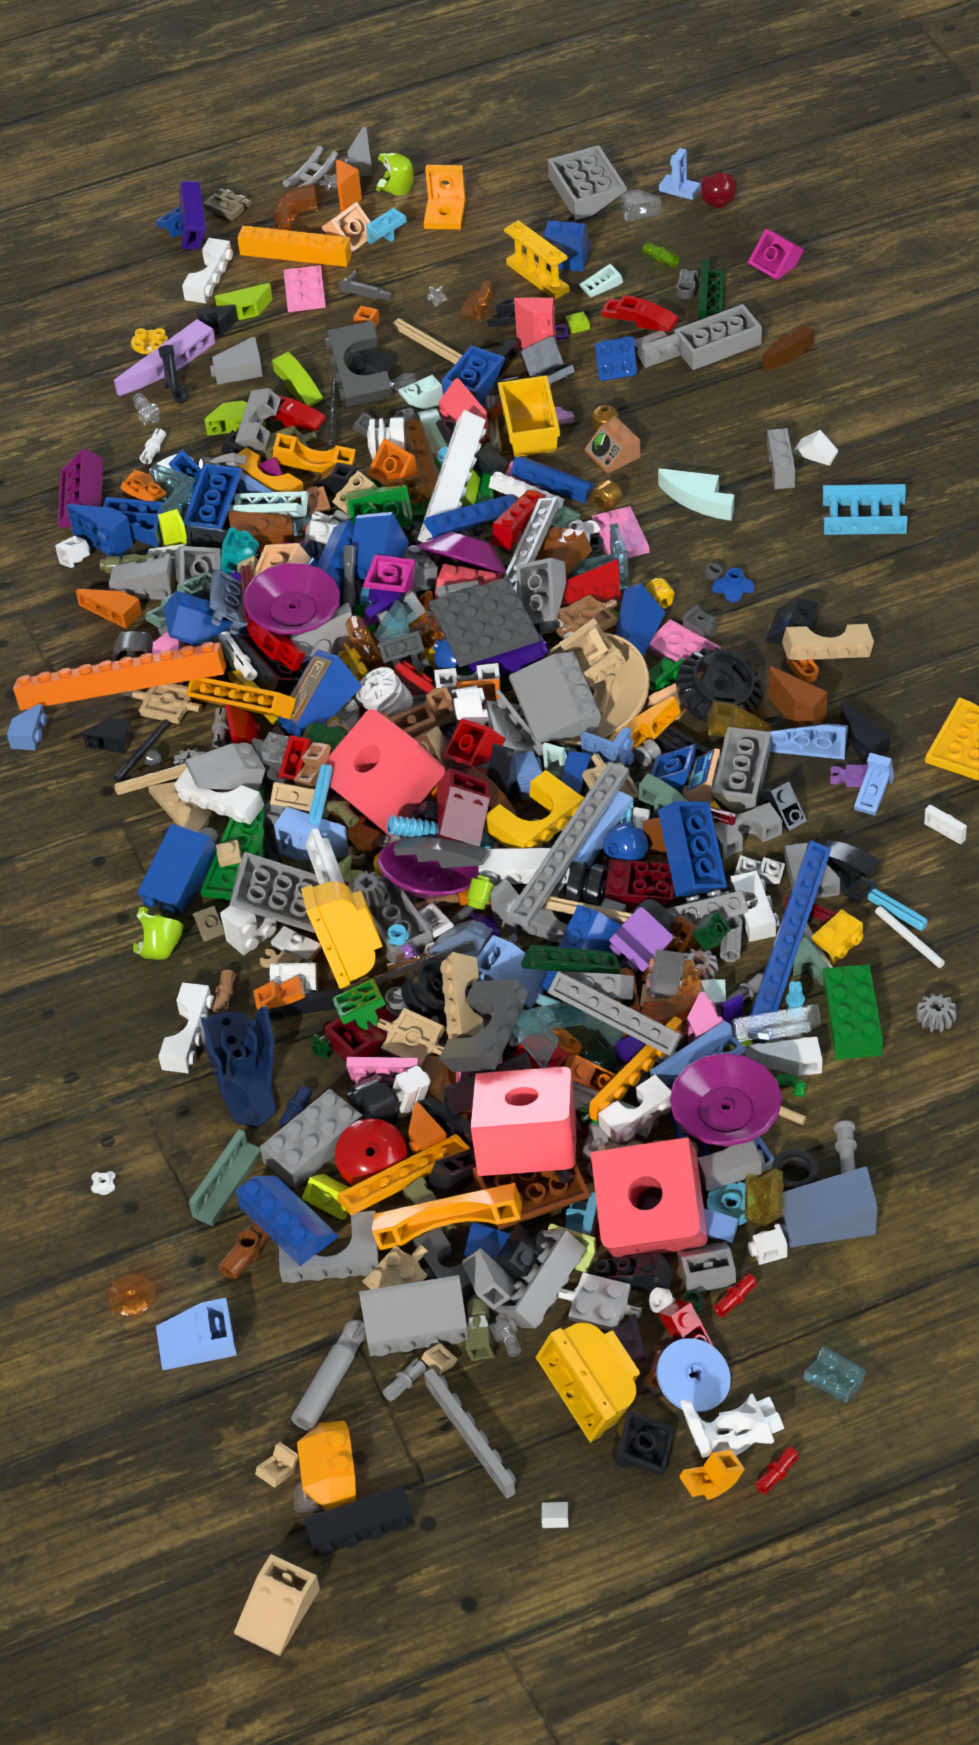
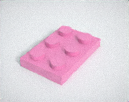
M321 265L284 270L288 312L326 308Z
M631 506L592 516V521L596 522L600 527V531L597 534L603 539L604 550L610 562L616 559L622 560L649 553V545Z
M347 1057L346 1066L351 1080L357 1084L378 1074L382 1077L378 1079L381 1084L386 1082L387 1085H390L395 1081L396 1075L404 1071L407 1072L408 1069L414 1066L420 1067L418 1058Z

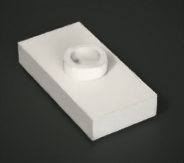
M932 805L925 809V825L959 844L966 840L967 825Z
M285 926L271 941L272 947L301 956L305 963H310L322 949L320 943Z

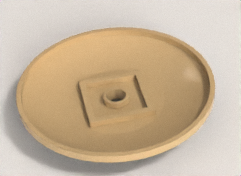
M604 633L613 645L621 651L626 660L620 668L608 674L602 681L592 687L587 682L590 691H595L593 698L601 714L598 731L593 733V735L608 739L639 714L648 695L650 680L648 667L639 650L622 637ZM560 644L550 650L548 657L553 654L564 653ZM580 736L551 740L560 745L582 747Z

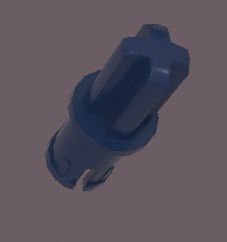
M299 1086L293 1099L287 1102V1109L279 1120L282 1128L304 1110L303 1107L312 1095V1091L309 1088Z

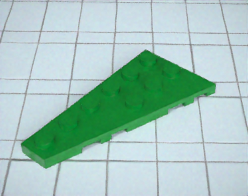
M259 788L258 792L261 795L264 807L251 824L237 822L230 817L220 842L222 844L238 840L241 858L244 852L265 858V792L262 788ZM216 852L200 891L202 897L231 900L233 885L240 863L220 867Z

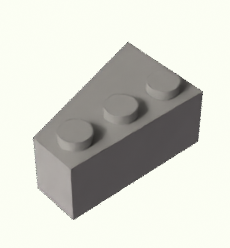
M165 554L164 558L160 559L148 558L147 562L138 564L134 561L113 566L109 581L110 591H123L129 595H134L138 599L162 600V598L173 594L176 579L171 554Z
M349 603L337 609L331 620L318 629L302 634H289V639L306 652L304 657L313 656L318 649L328 653L345 651L344 643L350 649L355 648L352 614Z

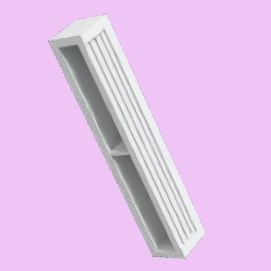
M496 471L491 476L489 488L506 495L513 494L516 499H519L527 490H536L541 494H545L546 498L557 497L560 502L558 509L563 506L564 499L518 481L501 472Z

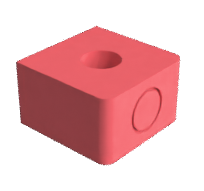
M375 709L368 710L329 755L326 764L331 765L333 769L329 787L387 835H389L387 831L389 817L391 815H396V817L402 816L403 818L409 817L445 773V767L425 748Z
M568 1067L475 1074L471 1133L478 1176L566 1170L575 1166L577 1114L571 1070Z
M689 1138L591 1152L601 1242L613 1257L662 1254L705 1246L708 1236L697 1151ZM649 1188H659L663 1191L662 1199L655 1208L650 1210L637 1209V1199L643 1191Z

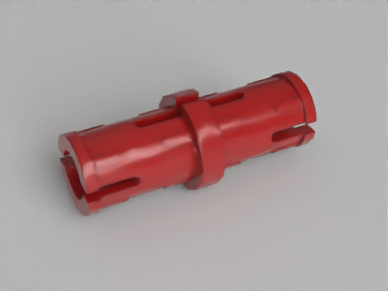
M746 1273L737 1284L730 1286L726 1290V1294L713 1305L716 1314L724 1318L737 1304L740 1305L744 1301V1297L758 1285L755 1282L756 1279L751 1274Z
M787 1446L775 1461H771L768 1464V1469L754 1483L759 1492L767 1495L779 1480H783L787 1476L786 1472L800 1458L797 1455V1451Z

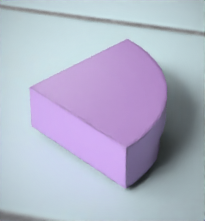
M554 407L558 425L575 422V417L571 411L562 410V407Z

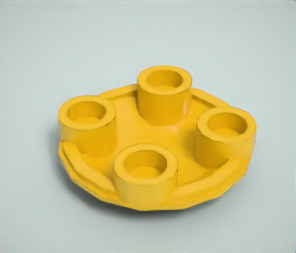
M140 328L135 331V336L131 340V347L141 354H150L168 341V337L162 328L156 330Z

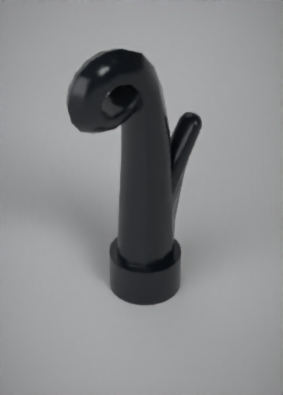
M173 345L161 346L158 348L164 365V388H170L175 401L183 404L188 399V390L184 386L179 387L174 360Z

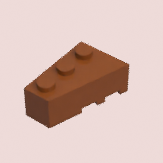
M228 512L230 528L234 527L238 531L246 530L258 541L259 548L257 551L263 552L265 545H275L283 542L295 543L290 515Z

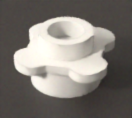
M96 1172L91 1176L93 1180L91 1190L93 1193L106 1195L115 1189L113 1183L115 1178L114 1172Z

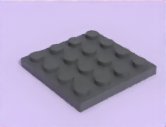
M508 577L429 602L432 614L459 667L539 642V635Z

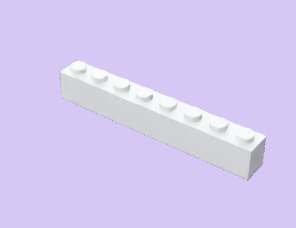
M466 410L460 415L456 422L424 520L426 517L461 507L462 502L459 500L463 498L467 488L464 485L468 483L472 474L469 470L473 468L476 462L474 454L478 453L481 447L479 439L483 438L486 431L483 428L485 419ZM424 523L417 539L421 542L433 539Z

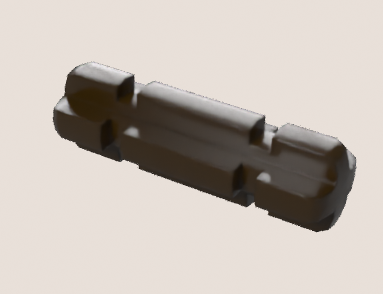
M166 761L162 762L163 765L155 764L144 767L141 771L140 769L133 770L131 772L132 779L172 768V762Z

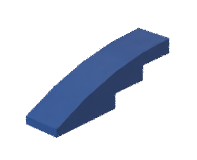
M569 751L561 781L582 796L586 784L582 774L584 770L589 768L591 754Z

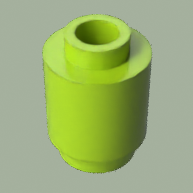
M477 875V879L472 878L466 898L468 900L467 906L485 910V906L489 904L490 893L494 884L490 883V878Z

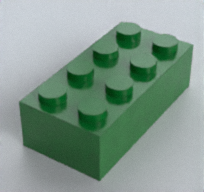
M870 964L823 968L822 985L835 1060L882 1056L883 1037Z

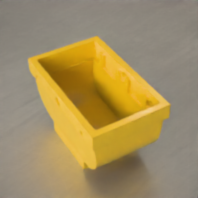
M547 376L499 382L498 390L514 457L554 452L557 448V438L560 436V429Z
M337 881L326 882L315 887L311 884L301 888L306 912L339 988L351 985L350 981L367 974L372 969L375 963L374 950L383 947L377 926L362 891L359 890L352 893L348 886Z
M577 1323L564 1330L559 1328L550 1333L536 1355L537 1361L590 1443L600 1438L606 1430L617 1424L635 1399L636 1385L634 1381L640 1372L613 1330L604 1335L599 1328L589 1323Z

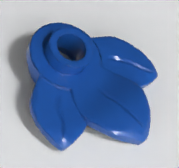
M739 568L729 569L725 576L717 579L712 586L713 593H724L725 599L731 603L738 602L742 598L743 593H753L754 591L753 582L746 579L744 573Z

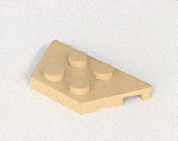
M175 782L148 787L149 793L178 826L198 832L202 828H206L211 818L217 814L211 809H203L195 803L181 800L175 788Z

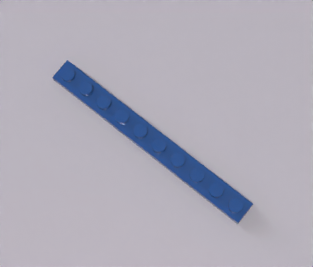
M812 840L807 844L743 1033L744 1036L762 1044H765L768 1040L831 852L830 848Z

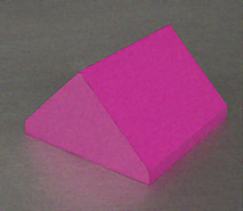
M374 555L363 584L364 588L404 593L412 591L415 560Z

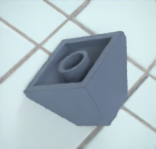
M475 920L454 925V927L438 937L428 953L443 960L453 952L477 957L488 943L493 929Z

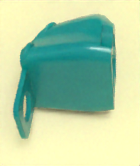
M234 527L229 528L222 544L220 570L227 574L232 573L233 570L237 572L238 563L254 555L256 556L259 548L258 541L246 530L238 531Z

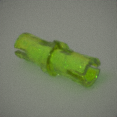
M649 241L644 244L643 253L673 268L678 265L679 256Z

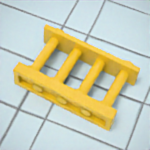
M519 220L504 228V232L514 239L515 253L506 258V264L554 300L568 293L569 285L559 279L558 264L568 259L567 255ZM522 245L526 247L527 254L523 252ZM534 254L538 256L539 263L535 261ZM547 264L551 266V272L547 270Z

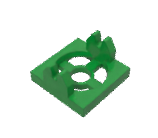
M374 979L368 980L332 998L343 1025L356 1020L358 1026L365 1030L368 1029L367 1021H371L374 1026L377 1025L378 1017L375 1010L386 1005Z

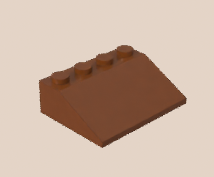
M576 1163L574 1167L570 1168L573 1179L566 1184L559 1181L554 1170L478 1176L477 1167L473 1168V1179L477 1191L512 1183L516 1184L522 1202L521 1220L498 1224L496 1226L499 1230L590 1198V1193Z

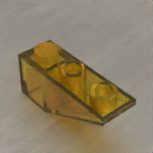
M713 701L707 717L708 735L725 737L727 727L765 732L771 731L769 723L735 704Z

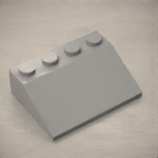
M599 145L548 159V177L575 220L594 215L627 191V187Z
M574 651L553 654L509 675L536 743L580 736L584 731L591 734L597 733L601 714Z
M244 852L237 870L229 906L316 933L306 912L301 888L311 884L315 887L319 885L316 874Z
M459 1275L359 1291L370 1356H385L388 1353L409 1352L413 1349L424 1347L432 1348L439 1343L458 1344L469 1340Z

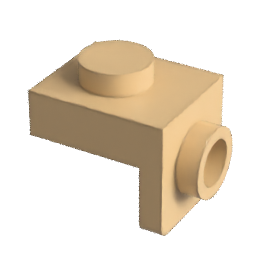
M279 1442L275 1445L273 1456L257 1466L255 1475L275 1488L294 1474L298 1454Z

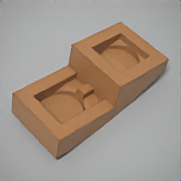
M314 742L310 745L301 758L305 765L294 779L297 786L314 789L320 766L327 764L331 750L330 745Z

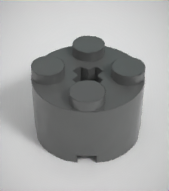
M121 632L115 641L111 662L119 661L124 657L136 658L146 653L152 654L154 642L152 636L147 632Z

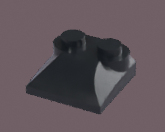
M375 348L357 351L353 353L349 361L348 370L361 376L387 371L389 377L397 362V357L375 351Z
M627 1410L623 1414L617 1428L612 1450L614 1462L623 1468L634 1466L663 1475L674 1427Z

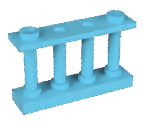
M905 484L823 485V506H830V517H824V535L907 534V516H900V505H905ZM858 505H871V516L859 517ZM879 505H891L892 516H879ZM838 506H850L851 517H838Z

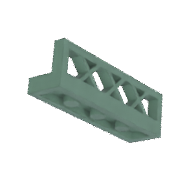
M239 1129L189 1200L193 1218L214 1226L236 1194L235 1190L242 1185L262 1156L259 1147L247 1143L244 1131Z

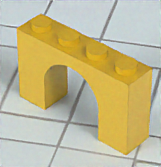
M545 770L530 781V797L544 806L551 813L549 816L538 821H526L518 818L499 804L486 814L483 831L507 849L538 848L544 842L550 841L556 833L564 830L583 802L584 797Z

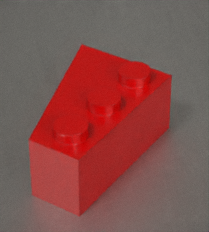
M618 559L566 580L560 607H567L588 595L602 603H606L612 598L619 603L621 601Z

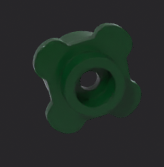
M314 1034L312 1036L313 1044L311 1045L313 1053L321 1056L323 1060L328 1059L327 1053L332 1051L331 1041L324 1035L318 1036Z

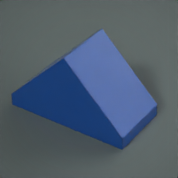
M181 450L168 465L183 482L195 490L201 468Z

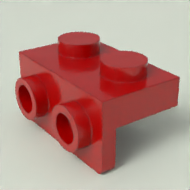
M399 661L393 671L412 695L427 694L434 688V685L431 683L433 679L424 673L420 676L414 671L415 667L407 661H404V663Z

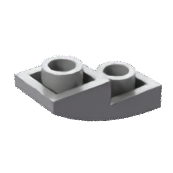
M230 453L216 457L206 464L237 467V465L246 464V456Z

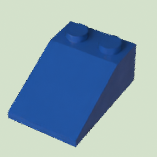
M471 345L442 379L443 395L452 382L459 378L481 405L484 402V397L488 396L505 361V357Z

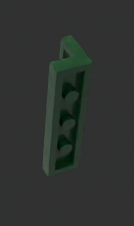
M709 260L701 261L699 320L707 318L711 314L723 312L725 270H709ZM709 277H720V279L714 282ZM714 288L718 290V292L715 294H712L710 292V290ZM712 301L718 303L714 307L709 305V303H711Z
M530 945L521 961V966L524 969L618 974L621 970L615 952Z

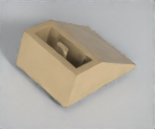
M271 1554L255 1580L234 1634L281 1656L320 1590L317 1575Z

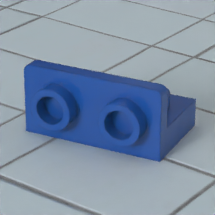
M179 207L155 221L159 228L168 229L172 238L181 234Z

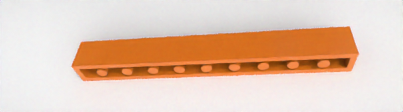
M207 642L197 647L185 646L175 651L168 649L153 655L146 653L140 657H124L114 662L107 660L98 665L91 666L90 664H85L75 669L63 668L58 672L50 673L47 671L31 677L24 675L16 680L13 690L20 711L30 709L37 704H41L44 707L222 675L225 672L226 662L220 642L214 644L213 642Z

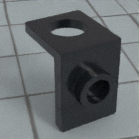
M842 871L836 873L840 878V889L844 896L860 902L878 885L876 881L863 876L856 880L851 875ZM868 884L865 890L860 891V885Z

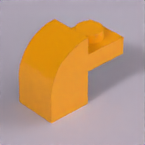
M732 1449L713 1452L704 1466L685 1469L679 1477L692 1497L705 1495L707 1500L730 1489L745 1469Z

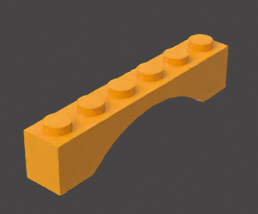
M507 1184L374 1214L372 1233L378 1249L384 1250L395 1246H402L427 1231L452 1223L480 1221L498 1225L521 1220L522 1202L516 1184Z

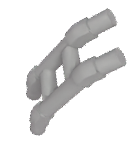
M317 146L308 161L295 174L283 181V186H293L299 180H303L306 182L298 186V191L311 190L332 169L339 154L336 151H332L323 166L316 164L324 150L321 146ZM309 169L317 171L313 176L305 174Z

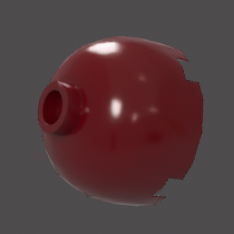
M714 173V177L709 178V175H707L700 181L701 197L710 206L723 208L730 204L736 196L737 181L730 174Z

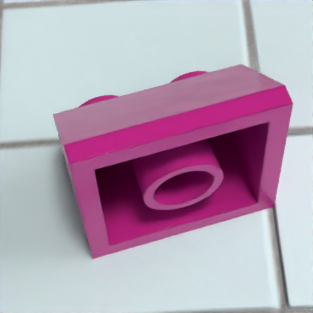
M765 229L748 263L778 280L796 267L805 249L777 233Z

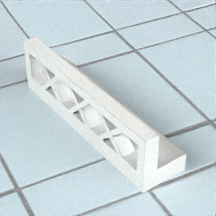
M312 829L305 846L319 885L330 881L345 884L329 839L321 838L319 829Z

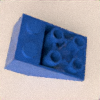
M76 504L67 505L73 535L86 540L90 546L96 547L103 551L104 554L110 556H122L133 546L128 517L113 508Z

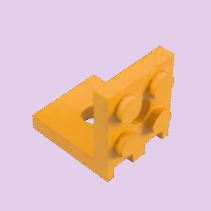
M426 165L428 203L424 218V229L461 230L466 204L463 165ZM446 180L450 184H443L441 181Z

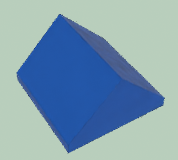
M696 745L658 755L651 775L667 783L681 794L697 749Z

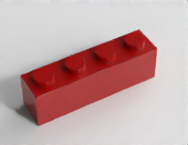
M527 490L493 523L492 545L511 550L520 541L538 499L546 498V495L536 490Z

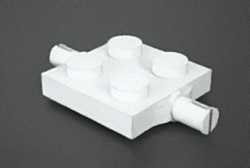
M582 1273L579 1285L574 1291L561 1288L558 1292V1298L572 1302L568 1315L570 1321L589 1323L597 1328L613 1330V1332H617L619 1323L625 1315L640 1318L642 1311L641 1307L628 1305L627 1299L631 1290L630 1284L587 1273Z

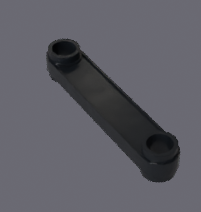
M356 986L305 993V998L284 1006L268 1009L269 1019L279 1021L286 1016L336 1009L332 998Z

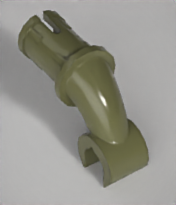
M333 800L325 802L322 819L327 818L330 812L334 811L346 823L347 827H353L359 821L358 816L349 807L348 801Z

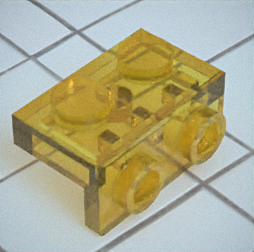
M773 1169L762 1177L748 1174L745 1177L746 1220L766 1226L782 1216L783 1171Z

